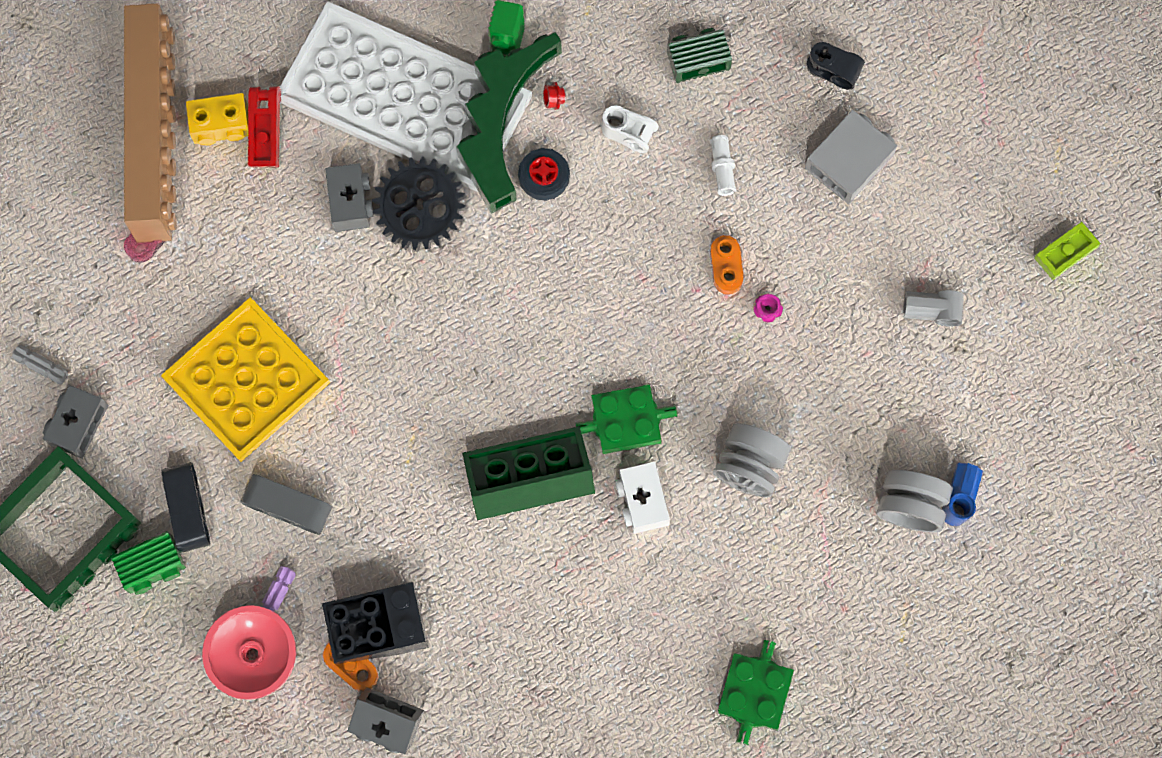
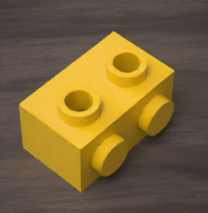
M244 93L186 101L189 134L195 144L211 145L216 141L226 139L229 141H239L248 136V103Z

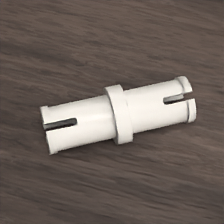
M718 135L710 139L714 159L711 165L712 171L716 172L718 194L727 196L736 192L733 176L735 164L730 156L728 136Z

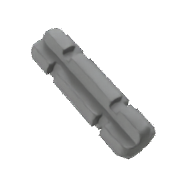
M18 345L12 354L15 361L23 365L25 364L28 368L46 378L49 377L57 384H63L68 377V371L65 368L54 364V362L36 352L30 351V349L23 345Z

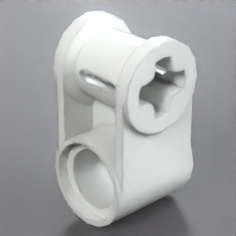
M618 105L606 108L601 124L602 133L605 137L639 153H646L649 146L647 144L653 132H656L659 128L658 124L651 118L638 115ZM610 119H618L622 124L615 127L611 126L608 121Z

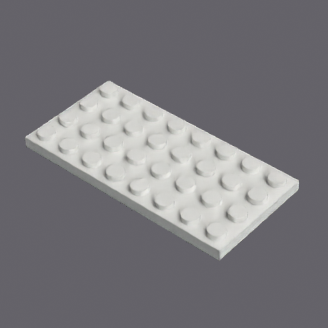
M327 1L280 86V103L408 161L412 157L416 164H419L422 156L426 158L428 165L433 159H436L438 161V169L443 164H446L449 167L447 174L451 172L457 174L454 182L461 181L464 186L478 192L458 158L456 146L463 138L468 135L476 136L478 134L467 116L465 103L472 96L478 93H486L475 74V67ZM522 88L516 96L507 116L503 135V151L532 97V92L525 88Z

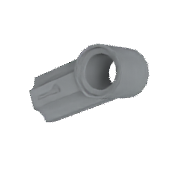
M953 290L940 291L937 294L906 291L903 305L904 318L932 320L941 326H959L962 324L964 295Z

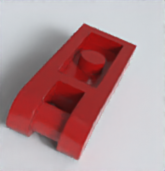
M270 86L269 89H261L260 87L249 88L248 167H279L281 89L279 86ZM261 101H268V108H260Z

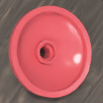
M260 606L234 608L220 616L210 627L203 643V665L211 682L225 694L245 700L262 698L279 689L290 676L296 660L295 638L288 624L278 614ZM256 649L258 657L255 660H249L248 653Z

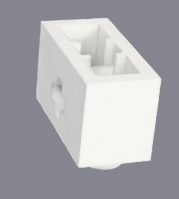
M655 462L619 470L620 479L615 480L619 498H625L627 508L622 509L626 527L632 526L633 533L635 534L669 526L670 518ZM642 492L643 497H647L646 504L641 505L639 500H635L637 493Z

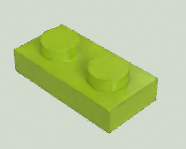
M1080 222L1036 254L1034 259L1049 277L1054 280L1097 249L1101 243L1085 224Z

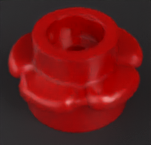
M557 82L544 86L543 100L546 108L557 110L561 104L565 103L564 88L559 87Z

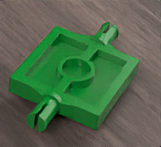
M649 384L591 395L594 409L593 420L575 422L576 427L580 426L582 434L595 432L600 440L602 454L661 444L660 420L677 417V409L675 404L658 408L653 400Z
M763 640L759 657H747L734 653L718 714L733 718L741 724L736 740L740 744L742 743L744 732H746L743 744L749 745L753 728L764 727L775 731L779 730L794 670L779 666L771 661L776 643L771 641L767 652L769 640Z

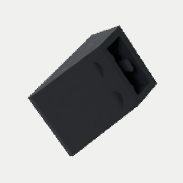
M413 582L322 603L334 664L400 655L429 648L418 595Z

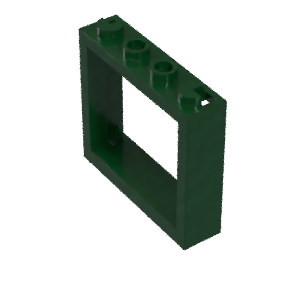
M59 446L0 505V536L67 467L116 511L122 519L50 594L0 549V563L46 607L54 612H57L59 609L61 610L67 603L70 604L74 599L73 594L81 586L85 587L92 582L96 576L95 571L102 564L106 565L112 561L111 556L117 554V548L124 541L128 542L133 539V534L142 523Z

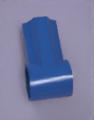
M970 463L956 464L951 482L953 489L950 502L947 506L942 507V510L946 513L945 522L950 526L962 525L976 511L975 500L983 470L979 469L976 465ZM953 504H958L963 508L964 516L956 514Z

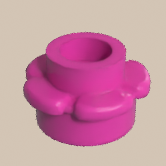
M765 294L756 299V305L753 310L756 317L762 318V321L773 322L776 317L781 316L783 307L777 296ZM770 306L771 310L767 311L765 307Z

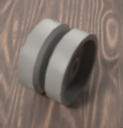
M907 470L888 471L883 489L889 495L883 496L880 499L877 510L879 518L911 530L933 533L941 532L944 527L946 513L940 507L949 504L953 489L951 485L941 479L919 472Z

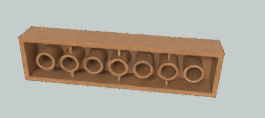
M159 3L124 6V222L137 243L172 241V230L177 228L176 215L172 213V203H176L177 199L176 188L172 185V176H176L175 159H172L171 149H176L175 133L171 132V123L176 122L175 107L171 105V97L176 94L174 79H171V70H175V57L171 53V45L175 44V32L173 27H169L168 15L163 14Z

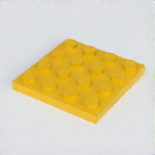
M251 297L161 375L168 385L240 462L248 457L330 383L329 379Z

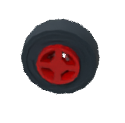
M540 148L533 150L523 158L519 165L518 179L520 186L527 195L536 200L547 201L555 199L564 192L569 184L570 169L568 162L560 153L553 149Z

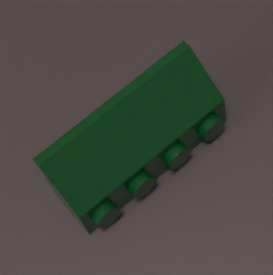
M580 426L462 453L477 521L595 494L592 469Z

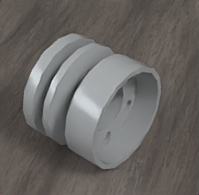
M741 423L733 424L725 445L734 453L722 452L719 457L722 463L716 464L713 474L724 483L743 493L764 498L772 497L775 489L772 484H777L779 475L771 468H784L791 451L790 445L778 436L758 427Z

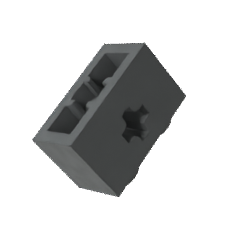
M360 163L325 168L331 223L335 232L370 228L369 218L374 217V214L372 212V201L366 200L365 190H370L368 173H363ZM354 194L352 197L353 200L347 201L349 198L348 195Z
M69 385L67 391L62 392L58 398V409L53 419L50 418L45 424L43 440L52 447L57 448L59 446L63 451L83 459L109 405L102 398ZM76 418H78V421L76 423L71 422L69 424L70 419L75 420Z
M367 687L357 699L347 732L356 735L362 741H372L384 746L390 752L405 755L414 742L424 710Z

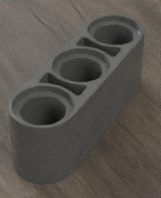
M256 474L252 475L240 503L251 509L317 535L321 534L332 509L330 504Z

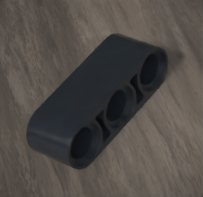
M189 462L161 469L174 539L179 553L210 546L209 531L193 463Z

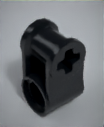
M819 42L812 47L806 66L812 75L827 80L842 89L852 90L856 85L865 61L855 53L844 51L826 42ZM819 57L824 58L823 62L818 60Z

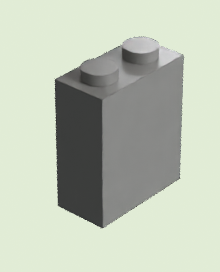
M852 110L807 158L805 169L849 205L895 154L897 145L888 133L880 132L876 129L867 116Z

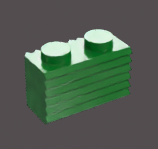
M496 0L488 27L490 51L494 52L500 49L506 58L511 51L521 46L525 30L524 11L521 4Z
M168 531L111 556L124 590L130 594L135 593V595L151 590L153 588L151 584L163 579L164 582H168L181 575L180 571L186 568L173 535Z

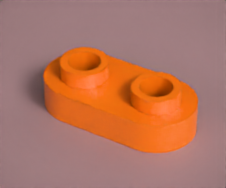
M719 236L713 241L710 249L713 281L715 288L719 292L730 295L739 291L743 283L744 276L740 246L737 240L731 236ZM722 246H728L731 249V251L728 253H723L720 250V248ZM730 273L734 276V279L727 281L723 276Z
M330 642L326 645L323 651L325 664L353 689L364 692L367 687L372 689L376 685L378 671L372 662L367 659L334 664ZM359 672H368L366 681L361 682L358 680Z

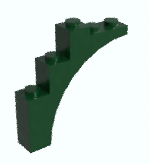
M556 32L550 35L544 34L534 40L533 44L525 48L514 49L506 58L498 49L494 52L488 51L483 53L474 62L475 74L486 93L475 94L465 103L467 116L478 134L476 136L468 135L463 138L456 146L458 158L491 214L517 200L516 189L507 172L503 156V135L506 120L516 96L527 80L545 63L562 53L561 40Z

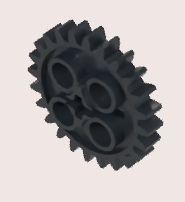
M424 156L421 157L419 164H416L415 160L410 157L409 166H405L401 161H398L399 170L397 172L389 167L388 171L391 177L389 179L380 177L381 181L385 184L384 187H375V190L381 196L372 199V202L379 205L380 208L372 212L375 216H382L376 224L379 227L387 226L382 234L385 237L393 234L391 242L395 245L402 240L401 244L404 250H407L411 243L415 252L419 251L421 244H423L427 251H430L431 243L433 242L441 248V238L444 237L451 241L450 230L460 231L455 225L456 221L465 222L464 217L459 214V211L468 210L466 205L460 203V201L467 198V195L463 192H458L464 185L461 181L454 182L457 178L455 172L447 174L449 167L446 164H443L438 169V161L436 159H433L429 165ZM433 179L432 189L426 192L421 191L422 181ZM401 191L407 192L406 201L403 204H395L394 198L396 194ZM439 192H443V196H441V197H439V198H438V197L433 198V197H435ZM418 199H422L424 201L422 203V210H418L416 208ZM440 204L446 206V212L443 216L433 217L432 212L435 206ZM406 211L402 216L397 217L398 212ZM412 217H418L420 221L419 226L415 230H407L408 220Z

